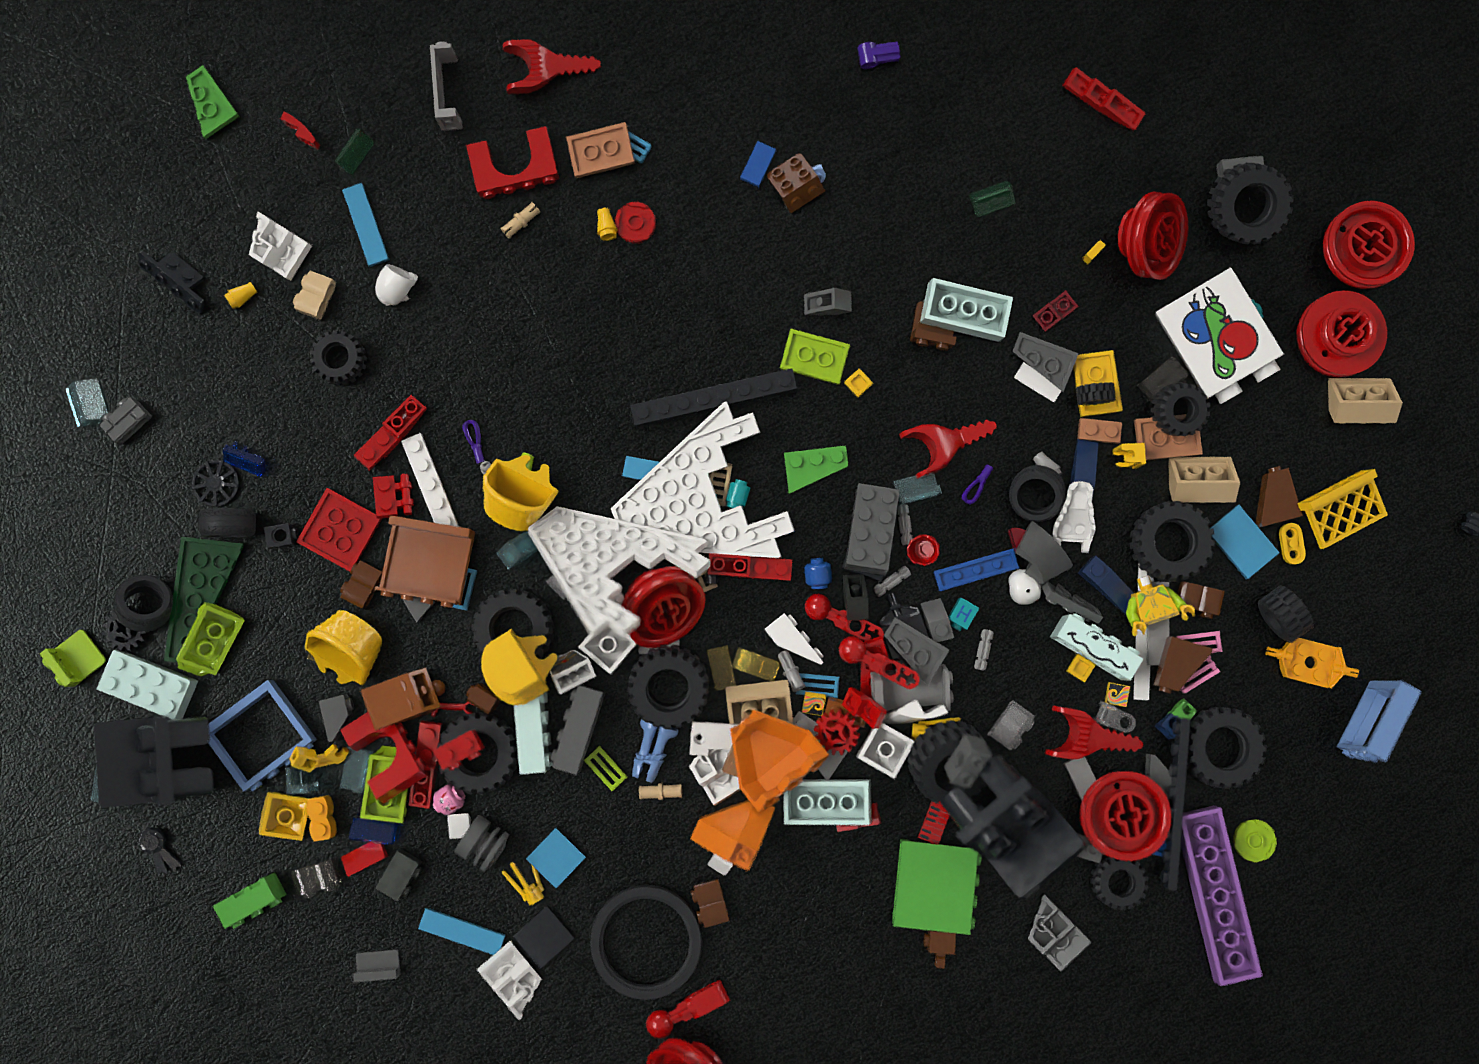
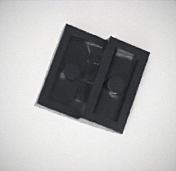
M547 906L512 936L539 969L574 939Z

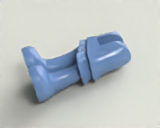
M641 718L640 726L644 730V735L639 753H636V757H634L632 776L639 778L643 764H648L650 768L646 781L652 783L664 762L662 759L666 754L663 753L667 741L670 738L676 737L679 730L674 727L665 729L664 725H660L653 753H649L653 737L658 728L652 726L653 722L648 721L646 723Z

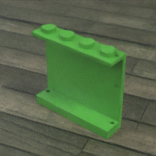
M901 839L892 918L893 926L970 935V930L974 929L975 917L972 916V910L977 905V895H974V889L979 884V874H976L977 865L980 866L981 855L971 848L912 842L908 839Z

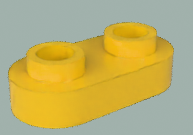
M1295 523L1283 525L1279 530L1283 559L1291 565L1299 564L1306 556L1302 530ZM1288 530L1292 532V536L1290 538L1286 534ZM1291 551L1295 552L1294 558L1290 556Z

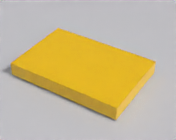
M1113 350L1078 355L1073 367L1076 387L1091 383L1112 382L1114 383L1116 401L1110 403L1079 405L1080 417L1122 412Z

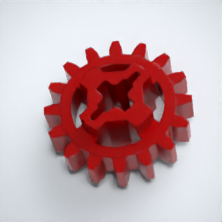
M831 709L829 715L824 712L821 715L822 718H818L816 721L818 725L814 727L813 731L818 733L814 737L820 739L819 743L825 746L826 752L829 749L832 750V755H835L837 751H839L840 755H843L845 749L850 752L852 746H856L858 743L856 739L860 737V733L856 731L860 726L853 724L856 718H848L849 712L843 715L842 709H839L837 713ZM835 730L839 731L838 735L834 733Z

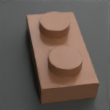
M1080 418L1078 439L1119 444L1122 422Z

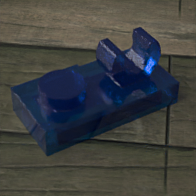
M236 441L231 446L225 445L223 448L224 462L259 477L263 476L265 472V459L259 455L248 453L247 446H244L242 450H238V442Z

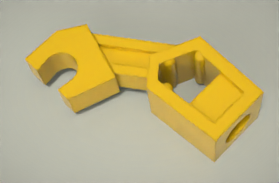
M332 744L323 754L317 755L313 749L296 746L289 759L292 767L311 772L317 767L334 763L340 764L345 760L349 751L346 747H343L340 752H337V745Z

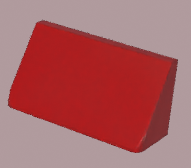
M377 838L347 853L341 859L345 872L349 877L388 857V854L380 838Z

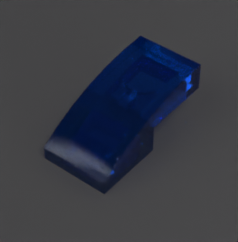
M353 818L349 839L393 845L398 824L388 821Z

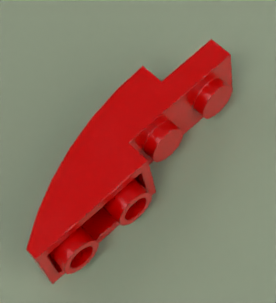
M410 395L382 423L383 426L354 454V458L370 471L382 458L385 459L408 434L423 415L426 407Z
M709 553V575L791 581L792 560Z
M420 722L416 756L417 758L420 757L425 763L426 768L424 771L427 776L411 786L409 806L427 809L431 807L439 764L433 750L437 749V745L440 742L442 723Z

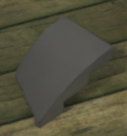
M1032 521L1028 525L1015 553L1029 561L1024 573L1040 584H1044L1062 572L1070 570L1073 564L1058 542Z
M1044 895L1028 939L1062 972L1092 942Z

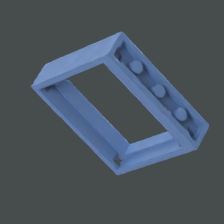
M274 680L265 681L209 723L210 740L208 743L243 792L249 790L253 792L263 785L261 781L265 778L271 779L280 772L279 768L284 764L289 766L291 764L289 758L296 746L311 749L313 747L312 743L317 740ZM270 693L303 740L250 780H247L214 734Z
M1370 681L1337 747L1343 750L1342 753L1351 759L1371 760L1373 762H1377V760L1386 761L1421 691L1402 681ZM1391 698L1367 747L1363 746L1386 699Z

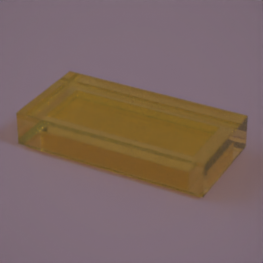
M728 646L707 650L716 691L736 686Z

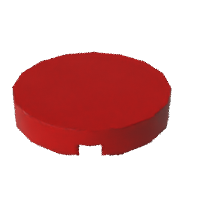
M640 202L626 204L619 209L615 217V225L619 236L630 243H641L648 240L656 227L655 216L652 210L646 204Z

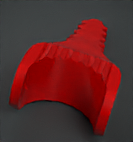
M509 40L503 43L504 52L521 57L529 68V75L525 79L507 85L508 94H525L539 90L554 77L564 75L565 72L571 75L573 71L579 74L581 70L587 73L588 70L594 72L600 68V61L596 60L593 56L589 59L586 56L580 59L577 55L572 58L569 54L564 57L562 54L557 55L532 40Z
M987 419L984 423L978 422L976 426L970 424L968 428L962 426L961 430L958 428L951 430L936 424H926L905 430L899 435L901 439L914 437L922 440L930 450L929 466L927 469L916 474V478L921 479L945 468L959 448H964L965 444L971 445L972 440L978 441L979 437L985 438L986 434L992 435L993 430L997 426L995 422H990Z
M1052 706L1053 711L1060 712L1066 717L1070 732L1066 742L1061 747L1046 749V755L1067 759H1081L1100 749L1107 750L1109 748L1113 751L1116 748L1118 751H1121L1124 748L1126 752L1130 749L1136 752L1143 747V742L1139 740L1138 736L1132 738L1130 734L1124 736L1123 732L1119 734L1115 730L1110 732L1109 729L1102 728L1084 711Z

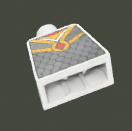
M575 650L564 655H558L557 661L550 670L559 694L596 676L589 658Z

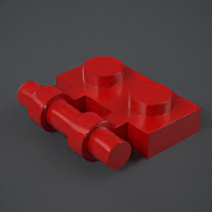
M401 474V482L394 483V475L373 477L377 519L389 518L390 516L398 517L397 509H403L404 515L412 514V507L414 506L413 499L410 496L412 484L409 481L408 474ZM402 491V500H396L395 492Z

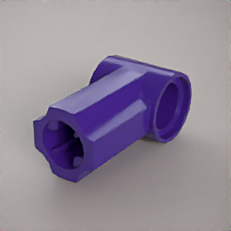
M867 42L858 46L861 68H873L880 63L900 60L898 42L877 45L874 42Z

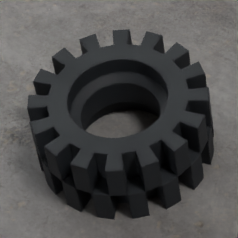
M1112 382L1091 383L1076 387L1078 405H1097L1116 401L1115 387Z

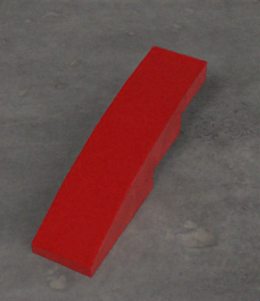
M1074 68L1063 84L1066 89L1078 98L1133 131L1145 115V112L1117 90H1110L1099 80L1089 78L1078 68Z

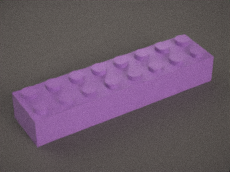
M1210 806L1183 812L1180 844L1213 981L1222 986L1262 977L1222 809L1218 806Z

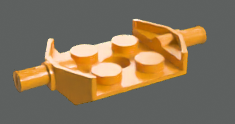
M1298 638L1293 643L1286 642L1282 649H1275L1269 646L1266 649V655L1277 657L1282 675L1286 678L1325 688H1333L1344 675L1354 678L1358 677V674H1354L1359 673L1358 669L1346 666L1340 647ZM1309 656L1315 661L1312 668H1308L1305 665V660Z

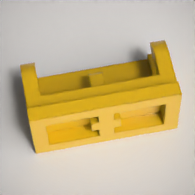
M1145 443L1121 444L1113 449V455L1124 456L1125 462L1116 463L1118 467L1137 469L1146 464Z

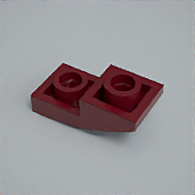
M1065 290L1035 313L1033 317L1046 332L1078 308V305Z

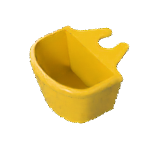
M523 455L511 461L496 459L483 476L484 509L486 514L498 524L516 531H528V527L538 521L558 494V490L550 484L548 465L542 464L540 470L535 472L527 469L526 464L531 459L529 455Z
M338 610L325 622L317 625L307 633L304 648L314 657L321 672L326 673L327 668L335 671L338 675L336 680L340 684L354 681L363 685L366 683L375 659L380 652L382 638L374 628L359 617L347 611Z
M510 629L491 641L484 648L481 659L483 676L488 687L499 699L513 706L525 705L549 690L545 682L546 677L558 657L554 653L543 660L535 656V649L539 645L546 643L547 639L545 636L522 638L518 637Z

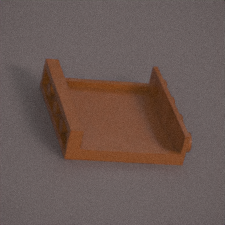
M390 516L388 524L392 525L381 582L380 586H375L374 589L380 591L381 596L393 598V595L397 594L401 595L400 599L413 601V598H420L421 603L433 605V602L437 601L441 602L440 606L453 608V605H461L475 531L468 528Z

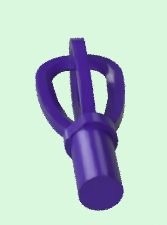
M468 420L463 424V431L474 452L476 463H482L485 460L480 444V429L476 421ZM468 424H473L476 434V444L472 441L468 431Z
M986 465L976 480L963 492L962 499L967 504H973L979 498L986 479L993 471L990 465ZM980 483L973 499L968 500L967 494L975 484Z

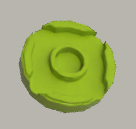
M1253 819L1247 820L1237 827L1233 836V843L1241 857L1252 862H1259L1270 858L1274 853L1277 839L1271 826L1266 822Z

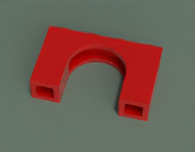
M546 126L526 131L531 150V160L528 167L516 175H505L494 168L487 141L466 145L477 193L480 198H493L496 196L495 194L502 192L510 194L519 188L531 189L540 183L545 185L552 184L555 180L559 179Z
M367 712L340 730L348 746L356 752L382 737H391L394 740L396 755L392 764L386 770L367 781L375 798L380 802L386 803L427 776L424 771L426 765L420 757L417 758L415 754L417 749L411 740L408 741L406 737L408 732L402 723L375 730L370 715Z

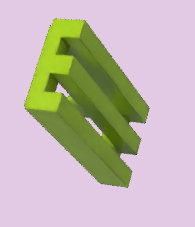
M600 746L584 760L611 791L628 777ZM600 753L621 778L618 779L596 754ZM592 758H594L597 761V763L607 772V774L615 781L613 785L601 773V771L591 762Z

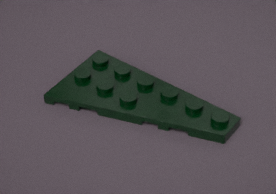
M181 537L164 661L177 662L176 658L198 616V609L204 603L216 605L245 544Z

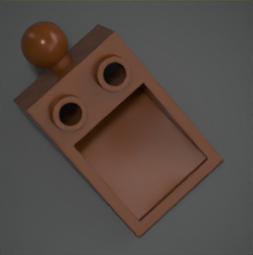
M423 668L361 690V694L374 729L378 730L434 712L441 707L437 697L445 692V684L440 680L431 682L427 669Z

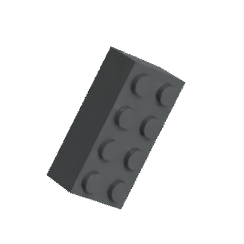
M858 483L844 569L886 576L889 569L900 490Z
M578 685L577 688H573L570 700L573 703L571 708H567L563 719L566 721L565 728L559 731L557 741L560 743L558 748L553 750L550 759L553 762V768L575 775L581 772L606 692L584 685Z

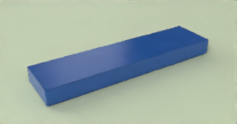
M1013 548L934 571V576L940 592L1019 569V564Z

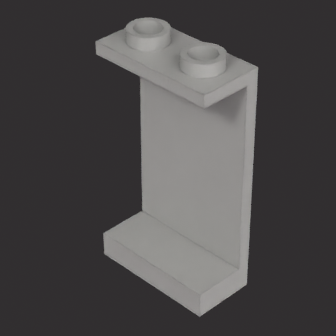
M437 42L435 45H430L435 118L442 131L462 129V120L456 108L445 109L441 64L458 62L457 56L451 44Z
M945 664L940 665L928 686L920 678L918 686L913 689L904 688L875 672H870L872 699L885 710H895L913 700H917L920 707L943 704L947 711H951L950 703H953L954 698L953 692L950 690V684H953V676ZM901 669L900 674L896 678V680L898 681L899 677H902L906 680V685H908L909 682L913 683V674H910L909 676L904 675L901 673L904 669ZM887 670L885 671V673L890 676L893 675L896 670Z

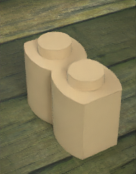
M309 271L302 278V290L294 297V309L321 320L328 301L333 294L336 282L329 277Z

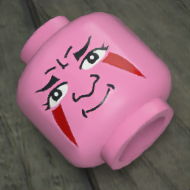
M453 784L445 785L434 793V809L444 815L454 813L464 804L465 794L463 790H457Z

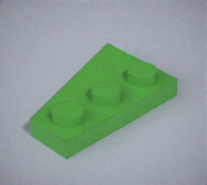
M203 65L186 76L192 100L196 107V114L202 128V135L205 139L239 117Z
M846 446L784 453L789 494L848 467Z

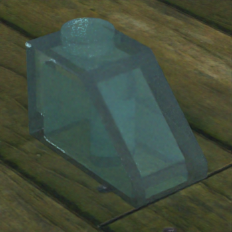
M528 531L509 540L496 554L509 570L530 557L538 549L529 536Z

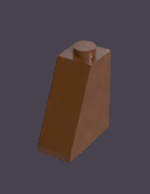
M1281 466L1268 469V474L1262 475L1255 523L1258 528L1303 516L1297 504L1299 502L1289 468L1281 469Z
M1167 637L1153 685L1159 686V691L1169 694L1172 691H1179L1208 658L1213 649L1176 637Z

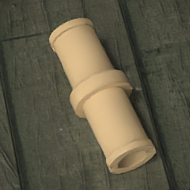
M531 202L519 214H514V218L505 226L501 227L502 232L508 231L506 236L511 238L513 234L520 228H525L527 222L540 213L539 209L535 208L536 205Z
M658 783V786H639L640 799L658 798V800H663L664 798L672 797L682 798V784L663 785V783Z

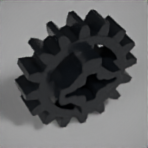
M127 606L134 613H140L139 609L133 610V607ZM111 610L112 616L104 617L108 621L107 624H102V627L106 628L102 635L108 636L105 642H112L111 648L116 649L118 647L119 651H125V649L133 651V646L141 647L139 641H146L147 639L143 635L149 632H137L136 630L133 631L125 628L118 620L115 610ZM124 637V639L128 640V642L123 643L119 641V639H122Z

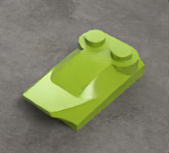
M204 603L198 609V616L176 658L179 669L200 677L206 674H217L245 621L244 618L230 610L215 604Z
M382 746L377 752L369 755L360 818L404 823V817L407 813L408 789L386 803H382L375 798L367 781L386 770L392 764L396 755V747Z

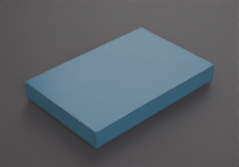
M1240 505L1234 507L1209 528L1214 529L1215 534L1211 535L1212 539L1215 540L1218 547L1245 579H1249L1280 553Z

